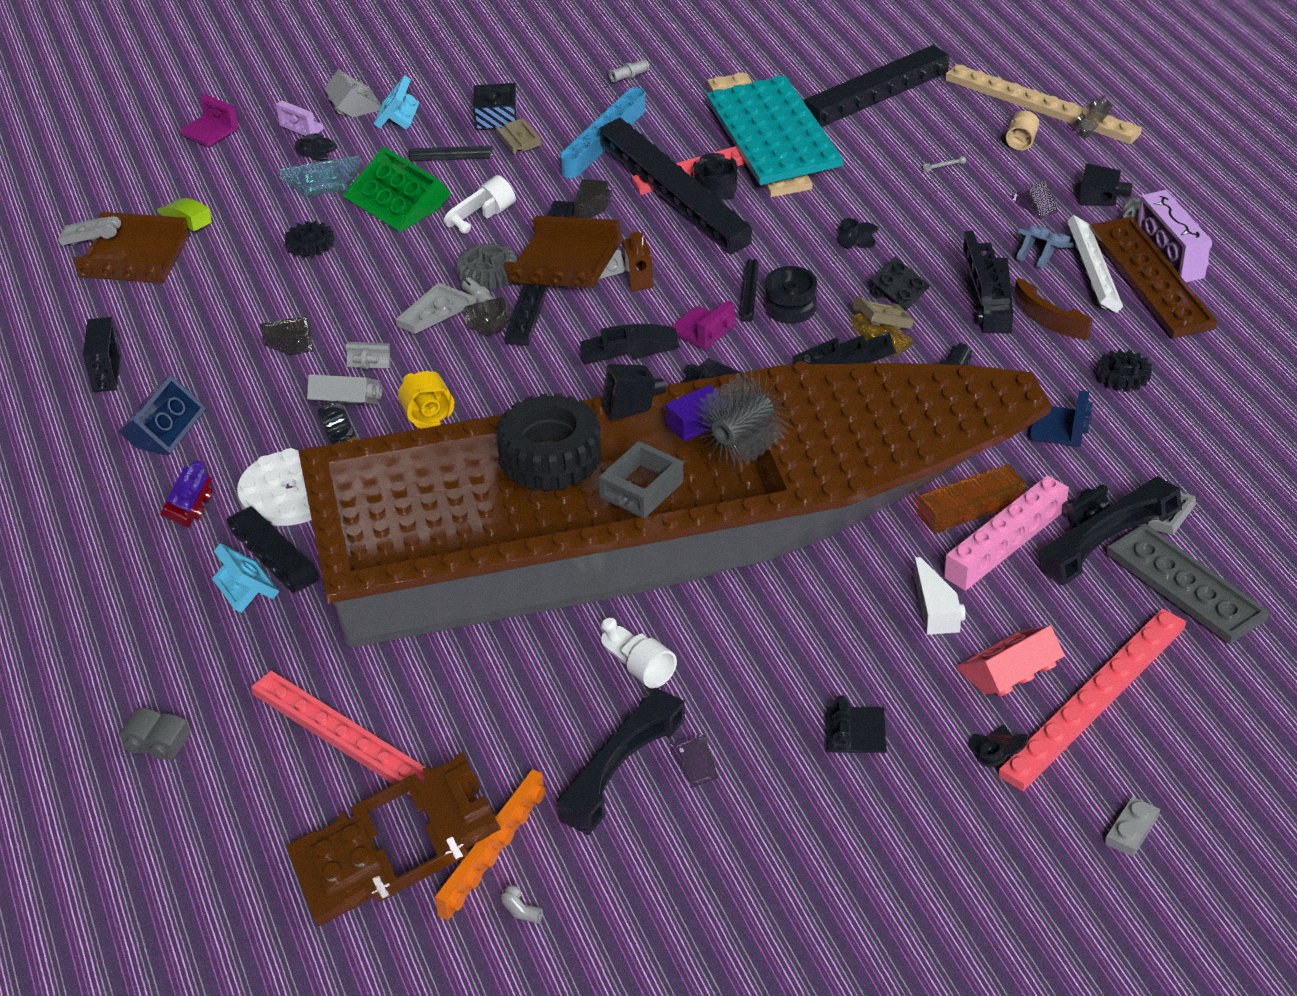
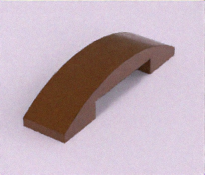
M1021 278L1016 279L1014 299L1019 308L1028 317L1043 327L1059 334L1083 340L1090 338L1092 318L1076 309H1072L1069 312L1062 310L1036 295L1037 287Z

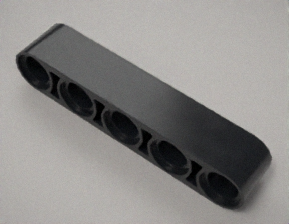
M249 506L227 518L228 526L233 535L290 592L296 594L318 581V575L313 565L254 507Z

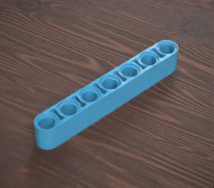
M642 88L627 90L561 152V172L563 177H578L606 150L601 145L600 127L619 117L632 125L645 113V91Z

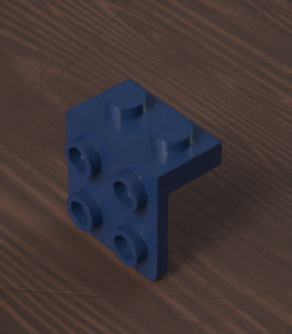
M1079 390L1076 409L1051 406L1049 414L1032 424L1030 438L1041 442L1081 447L1083 433L1088 434L1090 418L1086 417H1091L1093 402H1088L1090 392Z

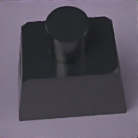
M1086 163L1079 205L1115 206L1117 195L1131 196L1133 183L1120 182V170Z
M608 364L601 405L611 421L649 411L653 395L665 393V381L663 378L654 379L645 365Z

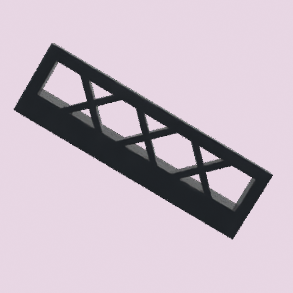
M964 231L963 252L981 306L1010 304V296L991 242L978 243L974 231ZM981 251H987V253L983 256ZM985 264L991 266L989 270L986 269ZM990 278L996 280V282L991 283ZM992 292H996L1002 296L992 297Z

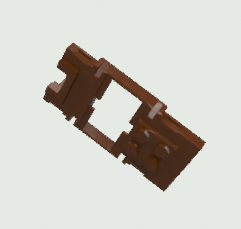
M464 752L459 753L455 756V759L436 769L435 767L428 769V767L423 768L425 778L421 780L414 773L352 806L351 809L354 816L349 818L345 811L339 813L340 817L333 824L319 831L314 830L286 845L313 919L318 926L362 905L375 897L377 902H382L468 855L467 847L501 830L485 796L479 799L475 797L479 793V782ZM409 792L417 811L420 813L426 810L431 823L425 825V829L438 856L396 878L384 848L378 850L373 837L377 836L378 833L369 813Z

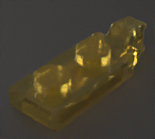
M860 312L853 316L852 327L860 335L863 334L868 340L890 332L896 349V353L892 354L894 357L912 347V338L893 326L882 323L880 326L868 322V318Z

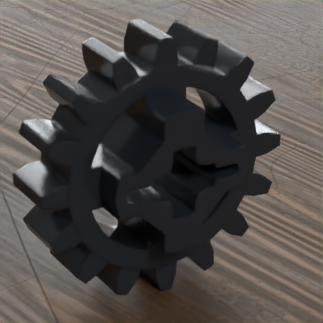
M305 221L304 225L297 223V227H290V232H286V237H284L288 252H293L294 256L301 254L302 258L305 256L312 258L316 253L322 255L323 250L329 251V247L334 245L333 231H331L330 226H325L324 222L317 224V221Z
M1119 349L1118 353L1109 351V355L1103 354L1101 360H1098L1097 377H1101V383L1108 382L1107 387H1117V391L1125 388L1130 392L1132 387L1140 390V385L1146 386L1147 381L1151 379L1152 364L1148 363L1147 357L1140 358L1141 353L1134 354L1132 350H1128L1127 353L1123 352L1122 349Z

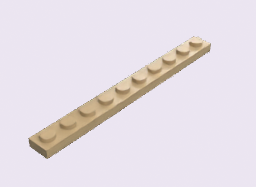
M956 64L946 73V81L1128 144H1132L1141 135L1142 127L1131 122L1116 119L1111 115L1101 114L1093 109H1087L1075 103L1060 100L1055 96H1049L1037 90L1022 87L1017 83H1011L1002 78L987 75L982 71H976L964 65Z

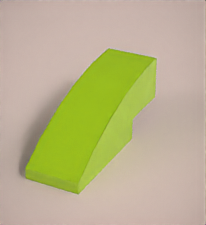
M179 198L157 209V212L162 216L186 218L188 228L192 231L212 223L209 207L193 199Z

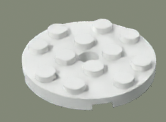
M288 448L281 452L261 456L242 474L237 487L242 509L249 506L254 507L267 521H272V525L275 526L296 525L311 520L298 450ZM286 484H289V486H294V487L289 488V489H286V487H287Z

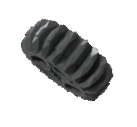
M492 242L490 244L482 243L479 246L474 244L473 248L468 247L466 252L460 253V257L457 258L456 271L461 284L465 281L468 285H471L466 280V278L471 277L480 286H484L492 292L493 289L501 290L502 286H509L504 263L516 262L517 259L514 251L509 250L508 246L502 247L501 243L493 245Z

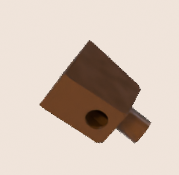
M633 232L629 235V239L622 241V259L625 275L631 292L652 289L654 284L651 253L643 234ZM635 266H641V270H637Z

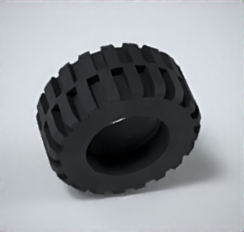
M547 393L540 394L539 397L534 398L530 396L525 398L523 402L518 401L514 403L511 409L508 408L498 421L496 435L499 464L504 473L522 487L526 485L529 489L535 491L537 488L543 489V491H551V489H559L560 491L567 489V486L570 485L574 487L580 484L582 479L586 480L590 477L600 463L599 460L602 453L600 422L597 419L596 413L583 401L578 402L575 397L568 396L567 398L563 397L562 394L547 396ZM545 441H558L554 443H541Z

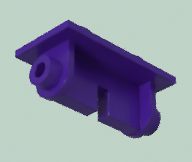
M195 461L189 467L184 466L167 498V502L189 512L191 511L208 477L204 475L205 468L203 462Z

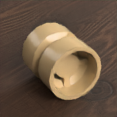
M1020 111L1013 116L1006 134V141L1010 147L1015 150H1026L1032 146L1039 128L1037 116L1029 111Z

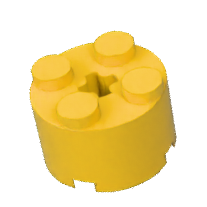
M422 371L415 374H407L403 378V383L398 391V401L409 421L416 427L422 429L439 426L442 419L450 417L454 410V399L439 373Z

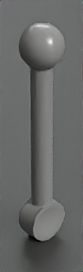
M960 156L955 160L932 165L926 163L923 165V171L929 172L933 168L957 163L965 164L967 160L966 157Z

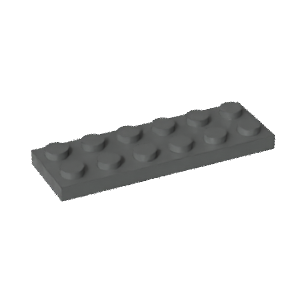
M1146 523L1108 546V556L1229 644H1232L1265 622L1269 617L1270 611Z

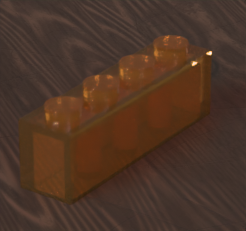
M1006 464L920 495L917 515L930 531L936 534L1008 507L1025 493L1026 482L1010 464Z

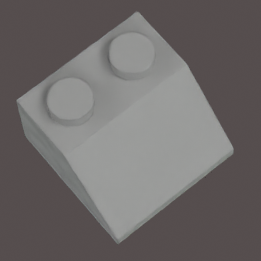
M339 69L324 88L328 94V99L335 105L334 109L341 115L347 114L353 118L376 112L380 109L381 104L370 87Z

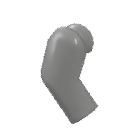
M513 885L507 886L505 893L501 895V900L509 913L515 919L539 924L543 914L542 908L523 904L519 899L521 896L520 889Z

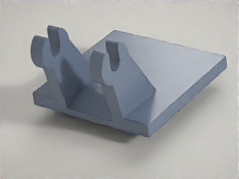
M1029 225L1028 228H1019L1018 233L1026 235L1016 259L1019 261L1025 260L1036 238L1046 241L1047 244L1037 263L1038 268L1044 269L1056 247H1076V243L1070 241L1071 237L1068 235L1050 233V229L1046 227Z

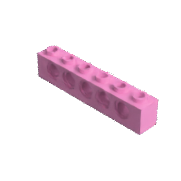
M1048 475L946 554L944 578L965 591L1063 513L1062 504L1067 501L1069 487Z

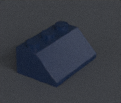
M170 374L153 389L118 432L137 449L168 456L206 410V407Z

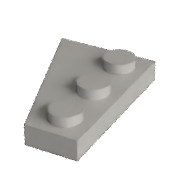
M437 283L396 318V325L399 328L416 334L476 305V297Z

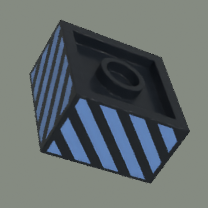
M515 83L474 85L473 110L475 129H493L497 126L502 128L504 124L517 120Z

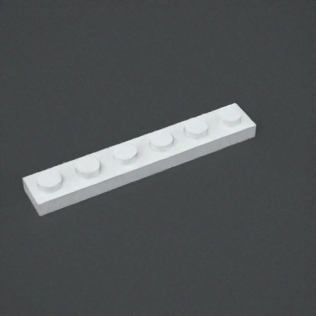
M1073 215L1068 220L1071 229L1070 233L1074 237L1075 246L1081 254L1080 259L1086 267V274L1092 282L1091 287L1097 295V302L1102 308H1109L1117 313L1123 305L1096 238L1090 229V224Z

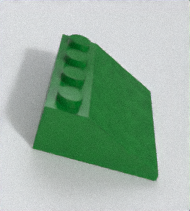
M383 146L343 194V197L396 231L402 232L436 212L451 193L438 178Z

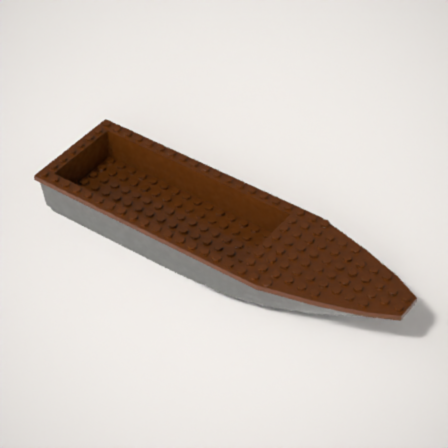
M800 361L794 365L773 366L749 370L745 373L741 372L667 385L664 394L653 395L649 411L613 421L609 419L601 405L602 397L582 400L596 413L597 419L600 422L601 459L597 469L593 471L590 477L586 480L582 479L581 483L574 487L570 485L567 486V489L560 491L559 489L543 491V489L538 488L536 491L531 490L526 485L522 487L516 484L514 479L511 480L504 473L499 464L496 435L497 424L502 415L390 433L320 447H310L298 450L327 602L328 604L334 603L346 644L350 647H358L646 592L701 579L731 568L775 559L834 536L906 498L975 454L1013 437L1046 416L1051 411V403L1032 372L975 365L912 363L808 364ZM751 374H753L752 379L754 378L753 383L751 382ZM746 375L748 377L746 384L747 382L749 384L748 387L751 389L750 383L753 386L755 381L758 390L760 376L761 393L764 391L766 382L765 395L770 391L771 394L768 398H772L771 402H778L774 403L773 406L787 408H773L774 411L779 412L775 415L790 426L779 422L788 432L779 430L784 437L782 439L779 437L776 441L774 440L773 442L775 443L770 445L769 447L771 448L768 450L765 448L762 455L757 453L755 461L753 460L755 456L753 458L750 456V463L748 464L746 463L748 459L744 460L743 458L739 463L740 454L738 456V451L735 449V464H733L734 451L731 457L728 447L726 461L727 451L725 450V445H723L720 456L721 443L717 445L716 442L718 440L715 439L714 435H711L713 432L707 431L708 433L704 432L686 441H683L666 425V404L708 385H711L714 389L719 388L721 390L722 384H730L733 381H730V378L738 380L740 377L743 379ZM545 441L541 443H554L558 441ZM638 441L683 461L684 482L645 519L601 498L599 476ZM640 465L625 480L645 489L661 474Z

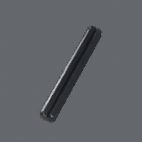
M492 146L410 148L408 157L410 161L485 159L493 157Z
M748 259L746 262L741 305V320L743 322L752 321L754 316L759 261L757 259Z

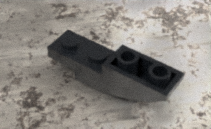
M627 324L601 329L600 337L580 341L584 365L631 353L633 359L680 348L676 328L656 324Z

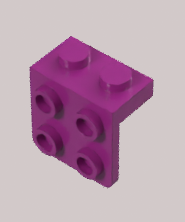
M204 94L200 97L203 116L183 127L180 131L181 135L205 146H212L239 128L237 112L234 106Z
M727 300L713 312L697 306L670 327L676 328L678 337L706 350L735 327V304Z

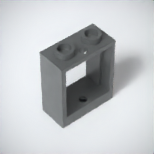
M638 441L599 476L600 497L645 519L684 482L683 461ZM640 465L661 474L645 489L625 480Z

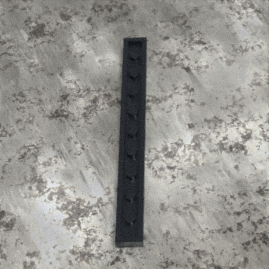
M553 200L548 216L573 217L576 209L575 202ZM523 284L505 334L506 344L529 346L549 285Z

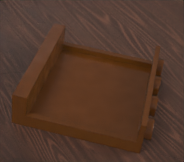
M101 212L98 218L115 216L121 220V226L119 229L117 228L115 236L108 239L99 237L94 240L84 257L73 258L77 276L164 284L190 237L186 218Z
M535 216L533 225L536 233L516 262L504 263L509 283L593 288L623 240L619 220Z

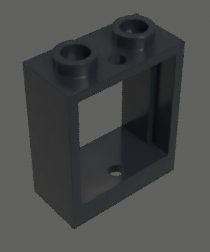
M112 317L87 320L83 358L92 392L117 390L121 352Z

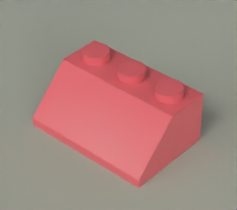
M1048 625L1019 630L958 664L957 668L984 694L997 693L998 696H1003L1013 691L1012 686L1016 683L1023 684L1034 679V673L1041 670V672L1054 668L1057 665L1055 661L1065 655L1052 626Z

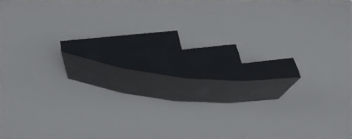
M886 332L868 341L862 334L844 343H840L836 337L794 355L793 358L794 363L803 361L808 364L870 363L895 354L896 349L890 332Z

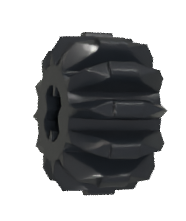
M339 401L329 402L319 408L320 420L331 443L347 442L348 439L354 437L352 425Z

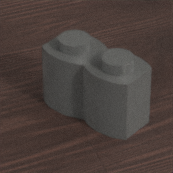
M136 708L119 733L126 750L131 753H150L151 756L159 760L175 759L191 734L185 719L172 714H160L147 708Z

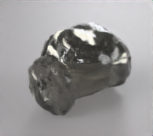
M504 297L464 307L465 321L468 328L478 331L482 336L500 333L505 328L506 322L511 320L510 307Z

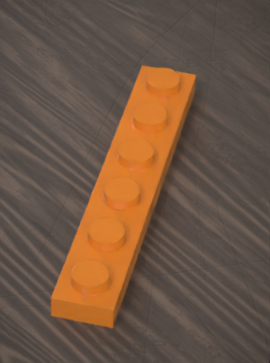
M533 769L530 771L496 816L501 830L477 842L437 893L435 901L439 917L449 920L455 911H459L462 908L466 896L472 888L475 889L479 885L482 875L487 868L495 864L499 852L505 845L510 844L514 832L520 824H524L527 821L530 811L535 804H539L543 800L546 790L543 783V773Z

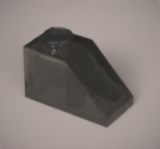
M582 179L574 202L575 218H592L605 212L607 204L612 201V190H608V181Z
M307 316L260 324L264 346L287 355L314 352Z

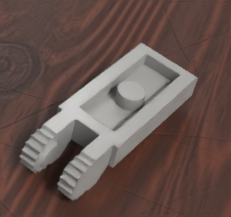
M109 216L66 225L58 241L62 246L67 244L75 245L89 239L96 240L99 237L108 239L116 235L117 228L119 229L121 226V220L115 216Z

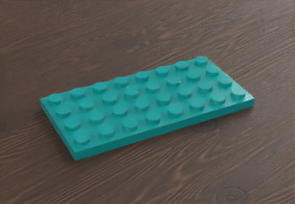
M785 75L775 76L767 80H756L753 83L735 85L732 88L717 89L706 93L708 104L759 185L843 166L842 156Z

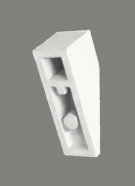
M915 557L914 580L927 635L959 633L961 621H965L964 604H959L957 593L921 557Z

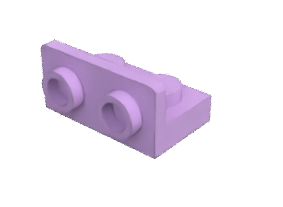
M282 100L276 104L280 126L304 136L319 133L324 129L323 124L314 121L313 112Z

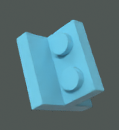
M404 75L383 100L373 123L375 126L381 128L388 119H391L406 130L411 125L419 101L406 93L411 81L410 78Z
M221 543L214 550L223 566L212 579L234 610L242 613L258 593L274 599L280 592L258 561Z

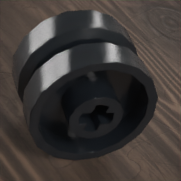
M783 266L774 269L767 275L765 279L766 313L772 319L788 324L800 323L808 320L815 314L817 309V279L811 271L803 267Z

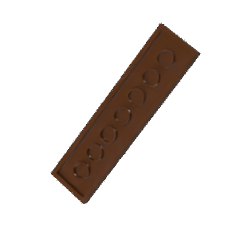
M1132 216L1090 225L1097 243L1172 339L1216 329L1217 320Z

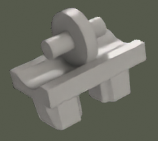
M346 343L347 367H362V369H389L391 367L389 343Z

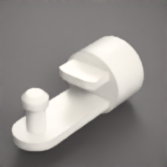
M495 175L482 184L477 192L452 208L445 215L444 224L447 227L456 225L462 234H466L470 231L471 225L463 219L480 207H482L483 216L487 219L494 214L501 213L516 202L514 191L503 177Z
M606 618L602 621L601 627L604 633L601 637V642L604 648L623 662L634 677L649 688H658L671 678L677 665V659L673 652L656 639L647 638L642 633L634 636L625 628L617 626L614 618Z

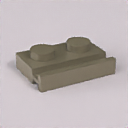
M524 118L506 123L502 128L496 127V134L513 154H516L517 150L523 152L541 146V138Z

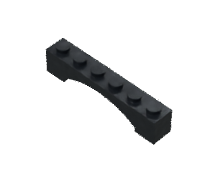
M1156 476L1039 550L1038 556L1041 573L1062 586L1083 573L1082 564L1097 546L1108 538L1142 523L1153 520H1161L1163 522L1182 510L1180 488Z
M656 687L648 696H645L636 711L626 717L623 726L618 732L610 736L606 746L593 756L588 767L578 773L570 788L560 794L557 801L559 821L590 835L606 816L603 794L612 775L630 755L641 747L664 736L671 738L685 721V701Z

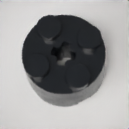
M721 153L705 154L700 157V161L693 163V177L703 187L708 188L710 193L716 198L733 199L737 191L736 160L730 157L731 160L727 159L725 154Z

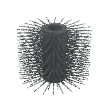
M751 374V382L753 383L754 378L752 379L753 374ZM760 376L758 390L756 388L757 393H755L754 384L752 386V383H750V389L746 381H743V388L741 383H738V379L735 380V389L732 385L727 384L729 386L728 392L726 389L725 391L723 389L720 392L721 397L718 398L716 395L717 398L713 403L711 399L710 401L709 399L707 400L712 409L707 408L706 410L711 413L712 417L703 411L706 414L703 416L714 422H710L711 424L708 426L712 427V430H709L713 432L711 435H714L715 439L718 440L717 442L721 443L719 455L721 456L722 447L725 445L727 461L728 447L731 445V449H733L732 454L734 451L733 464H735V449L742 458L743 452L745 455L747 454L748 459L751 456L750 449L756 455L758 453V446L762 449L765 447L764 442L768 440L770 435L772 436L773 433H776L773 428H779L774 424L773 420L783 427L778 422L779 419L772 416V414L776 416L775 414L779 413L774 411L773 408H787L773 406L772 398L769 399L767 397L768 394L765 395L766 382L764 391L761 393Z

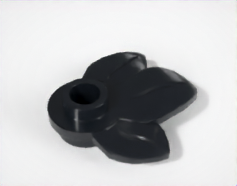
M319 133L308 134L304 138L298 139L295 143V148L299 155L304 157L311 156L313 159L324 161L328 160L326 152L333 151L338 147L334 141L324 138V135Z
M853 218L843 219L838 227V232L840 233L839 241L847 248H852L855 245L861 248L875 246V239L872 234L877 232L879 227L869 222L859 223Z
M1001 725L988 737L973 734L969 747L972 752L978 755L979 762L983 766L997 767L1004 763L1007 757L1021 752L1027 745L1028 736L1027 734H1019L1012 737L1009 729L1005 725Z

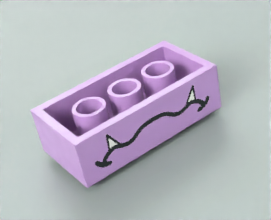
M1167 190L1141 195L1137 221L1140 227L1185 282L1205 278L1206 269L1209 264V251L1212 247L1211 238Z

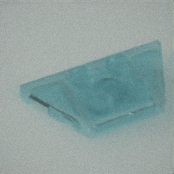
M360 156L278 169L279 178L305 197L318 196L319 194L329 192L336 193L349 188L361 166Z

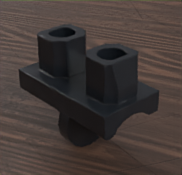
M1101 484L1093 490L1087 488L1081 492L1080 498L1077 500H1067L1062 504L1064 516L1071 519L1072 528L1079 526L1110 506L1107 500V486Z

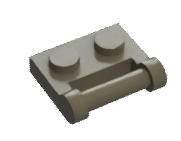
M859 296L854 299L853 309L862 312L868 318V322L878 326L881 323L887 324L894 329H901V327L912 328L913 318L900 305L872 302Z

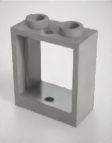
M309 374L307 399L327 402L378 404V399L382 397V385H379L380 380L371 378Z

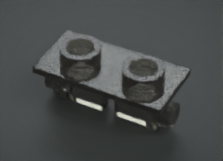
M1105 95L1099 99L1095 97L1087 106L1089 108L1088 112L1085 115L1081 113L1074 120L1075 126L1071 131L1078 129L1080 131L1078 134L1083 139L1092 134L1099 126L1093 119L1097 118L1102 122L1112 111L1113 105L1109 101H1102L1106 97Z

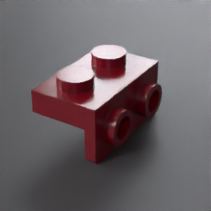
M207 477L190 512L166 501L160 515L189 528L193 519L199 520L205 506L201 505L202 501L207 503L213 492V489L209 488L212 478Z

